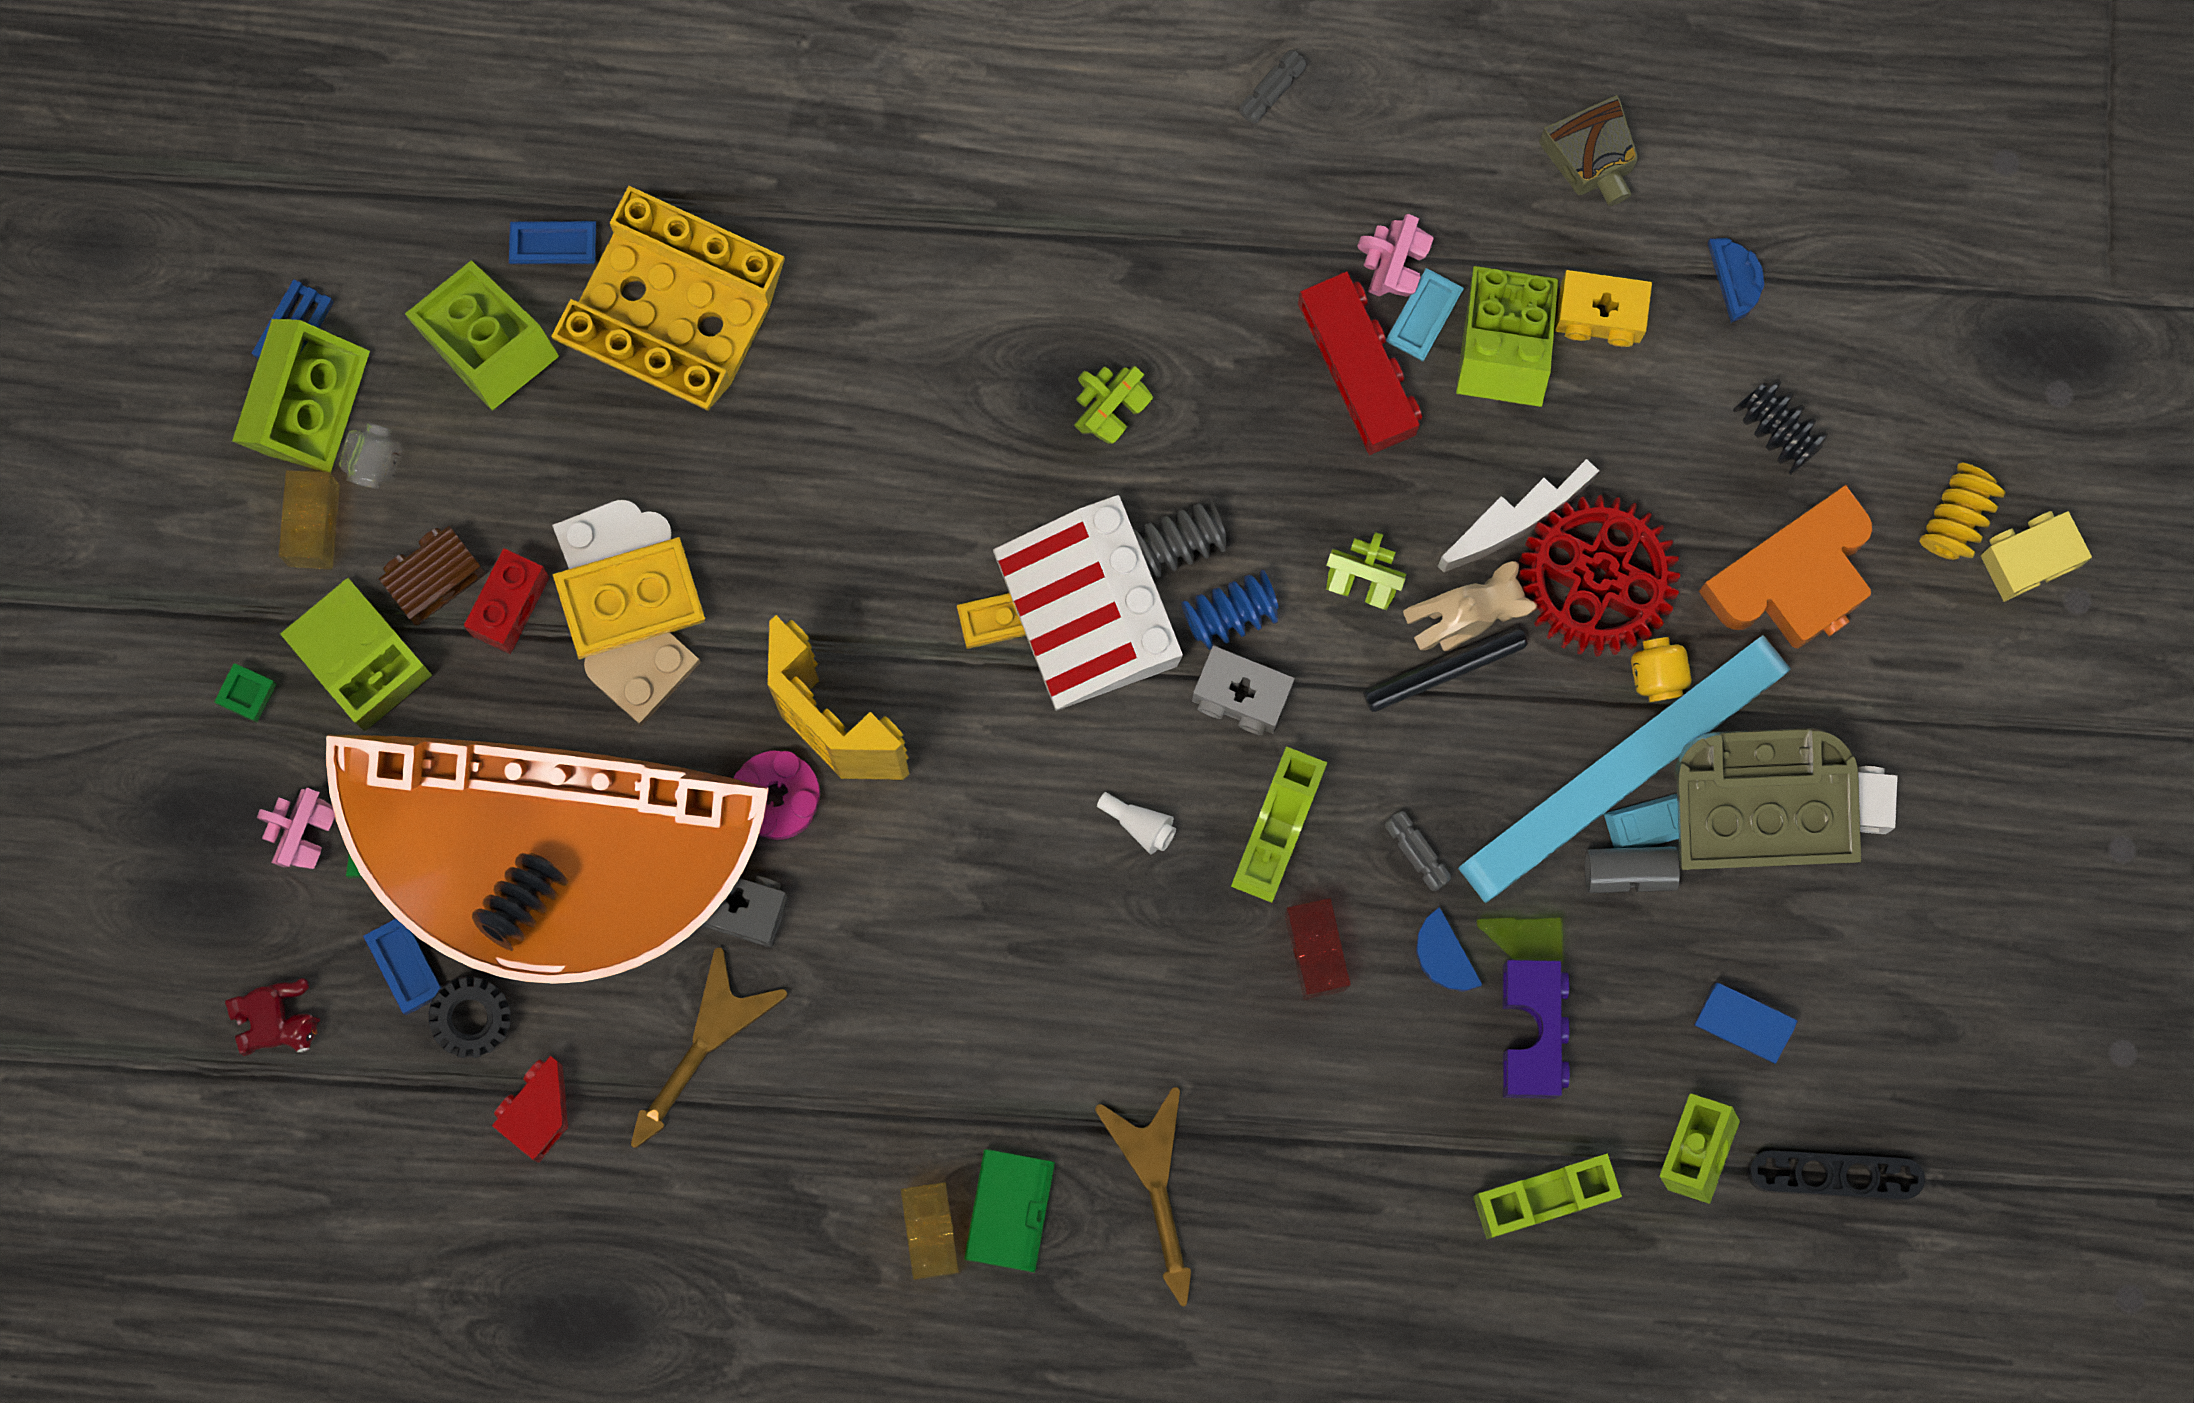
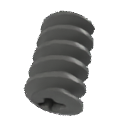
M1209 499V513L1200 503L1193 505V519L1184 510L1178 511L1177 525L1168 516L1162 517L1160 532L1151 522L1145 524V538L1133 529L1146 564L1157 578L1161 577V563L1163 562L1173 572L1178 570V556H1182L1189 565L1194 564V550L1196 549L1205 559L1210 557V544L1212 543L1221 552L1226 551V533L1212 499Z

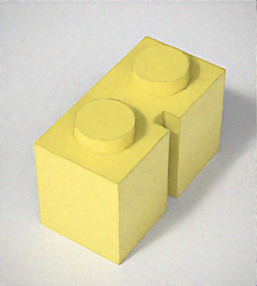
M2052 511L2046 512L2028 522L2030 529L2015 534L2012 528L1989 540L1992 546L1981 555V558L2004 602L2041 585L2040 582L2044 580L2047 583L2076 570L2092 558L2069 511L2054 517Z

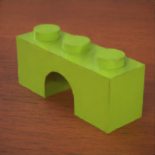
M1608 1153L1473 1196L1486 1239L1622 1197Z

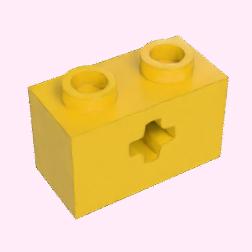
M1566 270L1560 286L1555 332L1565 333V337L1578 341L1590 340L1591 337L1608 339L1609 344L1620 347H1629L1634 343H1640L1647 328L1652 282ZM1598 305L1605 306V312L1609 314L1608 317L1600 316V309L1597 308Z

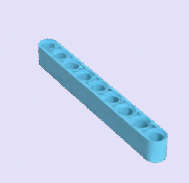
M1762 635L1473 855L1458 869L1485 903L1489 902L1680 756L1683 747L1687 743L1710 733L1782 678L1791 668L1767 638Z

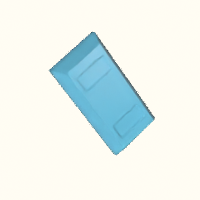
M1426 268L1419 280L1415 293L1408 299L1386 342L1424 361L1464 288Z
M1677 794L1603 814L1614 848L1651 847L1679 839Z

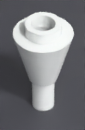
M1107 792L1098 801L1097 807L1118 819L1120 824L1149 854L1155 853L1158 849L1164 851L1173 840L1176 833V828L1172 827L1173 816L1131 804L1127 805Z

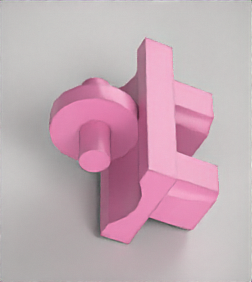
M1406 214L1402 221H1392L1389 229L1384 226H1377L1374 236L1360 237L1357 247L1367 254L1364 266L1375 270L1368 292L1376 296H1382L1391 292L1405 297L1415 293L1420 280V273L1403 266L1406 256H1411L1417 260L1424 259L1433 241L1431 235L1417 227L1419 218Z
M309 788L301 789L289 819L285 818L291 802L282 798H278L273 812L259 810L257 818L268 823L262 839L275 843L280 828L285 829L271 863L281 867H290L291 864L296 867L314 869L322 847L301 839L306 824L329 831L335 818L333 806L317 798L319 792Z

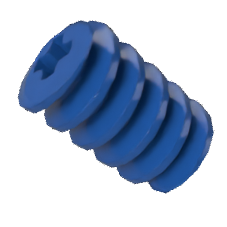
M1263 569L1260 571V583L1250 574L1244 577V590L1237 582H1229L1228 597L1220 588H1214L1212 590V603L1202 594L1197 595L1195 598L1196 609L1185 600L1181 603L1186 621L1195 640H1201L1209 650L1212 649L1213 635L1215 634L1225 644L1230 642V628H1234L1241 637L1246 636L1245 622L1250 621L1258 631L1262 629L1261 616L1266 615L1273 624L1278 623L1277 609L1279 607L1269 578Z

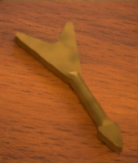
M719 947L714 950L693 1034V1044L647 1111H639L631 1141L633 1148H638L664 1129L663 1118L707 1053L717 1049L785 1000L787 992L784 989L745 998L735 997L730 990L724 951Z
M1176 1087L1171 1089L1151 1124L1145 1128L1135 1127L1104 1105L1099 1104L1095 1108L1097 1115L1144 1187L1149 1191L1167 1272L1163 1274V1279L1179 1304L1185 1307L1188 1300L1191 1269L1184 1267L1166 1188L1169 1178L1180 1090Z

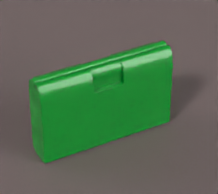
M984 1149L964 1260L1035 1273L1055 1162Z

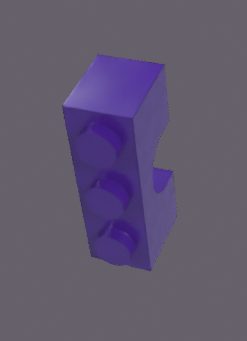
M1507 960L1503 964V1009H1518L1527 1012L1534 1018L1538 1027V1037L1533 1047L1524 1050L1508 1049L1503 1053V1098L1557 1099L1562 1095V1088L1569 1087V1062L1562 1061V1044H1568L1569 1019L1568 1017H1561V999H1568L1569 975L1568 972H1561V961Z

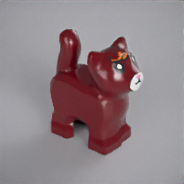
M301 978L294 983L281 982L266 987H259L243 997L237 996L225 1000L229 1018L231 1020L236 1019L238 1026L245 1023L247 1018L250 1021V1030L235 1035L238 1051L241 1055L247 1056L253 1054L256 1049L273 1048L282 1044L292 1047L296 1052H304L310 1049L311 1042L318 1034L317 1024L321 1021L320 1018L313 1017L310 1014H297L286 1020L283 1000L286 997L303 995L309 989V982L305 978Z

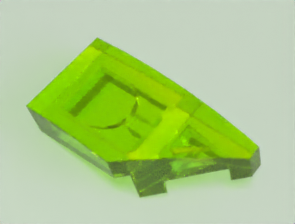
M1515 918L1477 919V926L1514 960L1561 961V964H1565L1562 918L1520 920Z

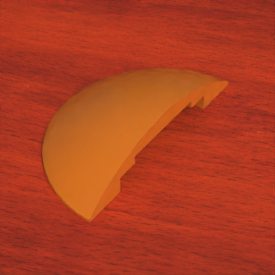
M327 735L326 768L329 794L336 822L345 846L360 875L378 900L407 929L444 955L471 968L499 977L525 982L569 983L612 976L638 967L666 953L689 937L711 917L730 894L745 870L759 837L769 793L768 787L725 776L601 754L468 740L371 735ZM533 853L542 856L558 868L568 879V884L562 886L552 882L551 886L558 894V897L555 900L545 896L540 898L547 907V911L545 914L535 910L529 912L536 921V925L529 927L521 923L518 927L526 938L524 941H519L510 937L508 942L513 948L510 951L497 945L480 932L473 922L472 913L479 908L485 909L483 899L488 895H495L493 889L497 882H506L504 877L505 871L510 867L517 868L515 859L519 854Z

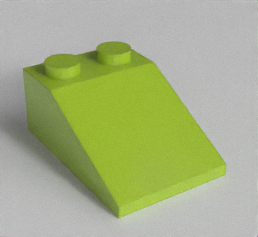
M472 260L405 313L426 340L492 411L559 357L541 326Z

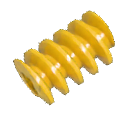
M1963 462L1957 465L1959 474L1953 475L1950 479L1949 485L1952 489H1947L1942 494L1941 499L1944 504H1940L1935 508L1934 515L1936 519L1930 520L1927 524L1926 529L1929 534H1925L1920 538L1921 545L1929 552L1950 560L1959 559L1960 556L1974 557L1975 552L1966 543L1967 541L1981 543L1983 537L1974 530V527H1989L1990 521L1981 513L1982 511L1996 513L1998 506L1989 497L2003 498L2005 495V491L1996 484L1997 481L1990 474L1976 466Z

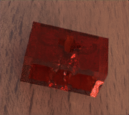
M1331 898L1287 907L1284 916L1303 999L1307 1000L1347 991L1350 987V980Z

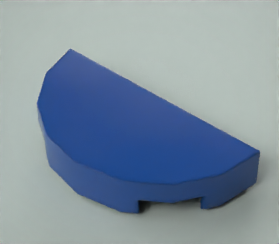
M1709 239L1707 243L1732 323L1745 317L1758 303L1764 287L1763 268L1752 251H1747L1743 246L1731 242V239Z
M1439 907L1425 919L1417 936L1416 955L1421 969L1433 983L1450 990L1465 992L1481 987L1480 979Z

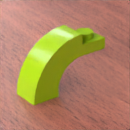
M1286 746L1231 887L1271 903L1273 902L1327 762Z

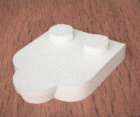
M626 500L613 501L552 525L569 569L670 540L672 535L671 527L662 515L656 512L641 513L635 504Z

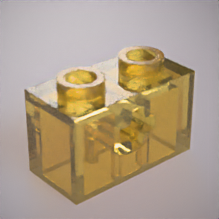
M286 470L279 557L288 567L333 569L340 485L330 472Z
M946 1182L901 1189L913 1280L920 1281L960 1275Z

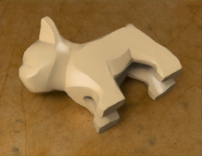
M1516 561L1503 564L1494 572L1493 577L1485 582V585L1477 583L1465 585L1405 609L1403 613L1408 624L1428 616L1433 619L1442 617L1439 623L1414 637L1419 649L1428 650L1440 643L1444 651H1451L1463 642L1484 632L1493 625L1496 619L1505 622L1514 617L1527 616L1537 608V603L1526 598L1523 588L1516 578L1519 564Z

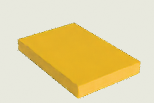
M680 537L553 574L578 659L705 622Z

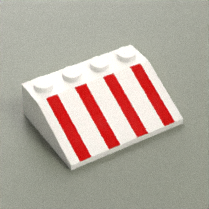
M1119 495L1077 509L993 549L1055 711L1178 666L1183 656Z

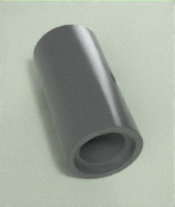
M1676 847L1586 849L1585 883L1588 893L1629 892L1630 888L1634 887L1636 892L1678 890L1680 868Z

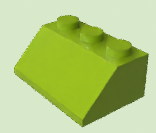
M272 319L232 441L273 458L331 473L370 351L301 320ZM304 340L308 341L303 351L299 355Z

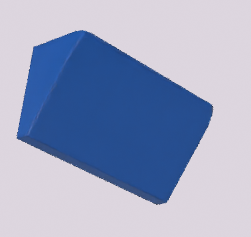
M1715 983L1710 988L1694 1026L1776 1064L1798 1021L1731 988Z

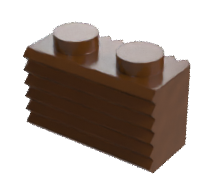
M450 526L443 531L440 528H435L426 533L418 542L421 546L408 557L405 554H400L390 560L383 568L385 574L378 578L415 626L420 625L422 621L441 609L443 605L449 603L451 599H454L486 574Z

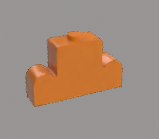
M1845 485L1705 582L1698 592L1718 619L1726 627L1733 630H1744L1751 627L1763 612L1766 611L1793 648L1802 647L1823 631L1830 637L1850 623L1846 615L1858 608L1871 595V589L1847 557L1855 554L1870 538L1872 522L1866 511Z

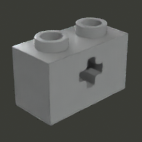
M1212 646L1194 690L1192 702L1199 704L1198 710L1210 717L1222 719L1223 715H1227L1239 720L1238 726L1250 733L1263 735L1264 731L1273 734L1295 678ZM1241 685L1248 687L1249 696L1245 697L1242 703L1234 700V691H1238Z

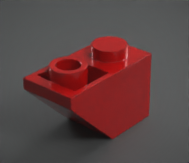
M551 1056L545 1062L539 1059L533 1064L523 1078L527 1083L516 1097L510 1094L502 1101L494 1112L498 1119L492 1125L527 1156L538 1163L568 1129L563 1065Z

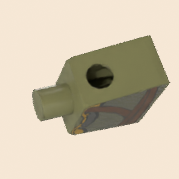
M1617 95L1544 128L1539 140L1541 147L1578 195H1583L1599 188L1609 207L1617 205L1631 196L1623 176L1633 171L1638 159L1622 105Z

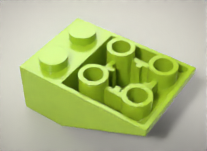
M1473 266L1456 394L1542 407L1551 372L1558 289L1557 278Z
M349 578L345 579L280 633L325 689L364 732L432 676Z

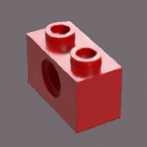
M503 548L464 624L470 635L511 655L550 578L544 567Z

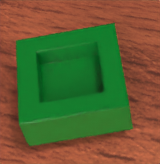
M234 663L214 703L257 723L277 684L271 679Z

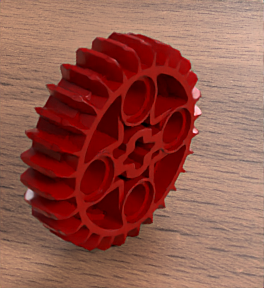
M1599 495L1594 506L1589 508L1588 502L1583 496L1578 501L1577 511H1574L1569 502L1564 503L1562 506V518L1555 511H1552L1547 518L1551 527L1538 522L1534 531L1541 539L1532 536L1528 537L1525 546L1534 551V553L1524 552L1521 554L1520 562L1530 566V568L1521 569L1518 573V579L1530 581V584L1522 588L1525 596H1533L1532 601L1537 603V608L1534 611L1539 610L1541 613L1534 623L1535 627L1548 622L1551 627L1547 633V639H1551L1560 632L1564 635L1561 643L1562 648L1565 649L1572 640L1578 641L1577 653L1582 654L1588 644H1593L1594 654L1598 657L1602 654L1605 644H1609L1612 655H1617L1621 649L1620 641H1624L1629 650L1634 649L1637 646L1636 634L1644 641L1651 638L1652 633L1647 625L1657 630L1663 626L1664 620L1657 613L1668 616L1672 612L1673 606L1664 599L1674 600L1679 594V590L1668 586V584L1676 583L1680 579L1681 574L1679 572L1668 571V568L1674 566L1679 561V557L1665 556V552L1672 546L1673 540L1669 539L1659 542L1657 538L1664 529V526L1659 525L1650 530L1647 527L1652 516L1649 512L1642 516L1640 520L1634 517L1637 507L1636 503H1633L1626 512L1620 510L1619 497L1615 498L1610 508H1605L1603 496ZM1584 524H1603L1592 545L1566 533ZM1614 529L1621 530L1628 538V545L1623 547L1613 545L1608 539L1607 532ZM1638 542L1642 544L1651 560L1653 575L1628 564ZM1553 548L1564 549L1570 556V563L1567 565L1555 564L1549 557V550ZM1597 568L1605 571L1604 579L1600 584L1593 581L1594 572ZM1544 575L1570 588L1560 610L1555 607L1548 595ZM1634 586L1643 588L1648 594V603H1634L1628 596V588ZM1573 605L1584 606L1588 609L1591 620L1587 623L1576 622L1572 619L1569 608ZM1606 606L1626 617L1633 618L1631 621L1618 627L1595 629Z

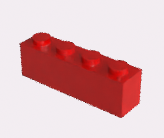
M1346 271L1300 291L1298 306L1370 456L1416 436L1420 425L1418 421L1422 420V414L1413 396L1406 397L1400 384V382L1404 381V376L1397 360L1394 357L1388 359L1382 344L1386 343V338L1381 325L1376 319L1371 321L1364 306L1368 305V300L1359 281L1353 283Z

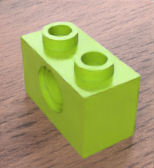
M1691 1093L1689 1094L1659 1176L1667 1190L1708 1204L1711 1203L1740 1123L1733 1107Z

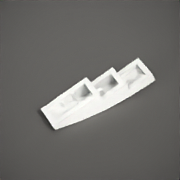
M1586 459L1558 489L1543 478L1515 508L1501 496L1441 557L1437 567L1443 572L1452 570L1486 557L1524 537L1534 530L1538 522L1544 523L1547 521L1552 511L1560 512L1564 503H1570L1594 481L1599 470Z

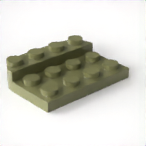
M1814 728L1712 732L1694 739L1683 747L1674 773V778L1677 779L1680 869L1861 862L1857 762L1847 746L1834 735Z

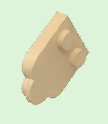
M667 633L586 657L584 666L589 679L642 726L701 662L671 633Z

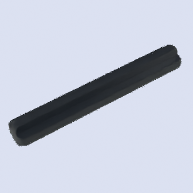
M1513 626L1367 688L1363 693L1365 702L1372 712L1379 711L1525 649L1528 644L1526 635L1520 626Z

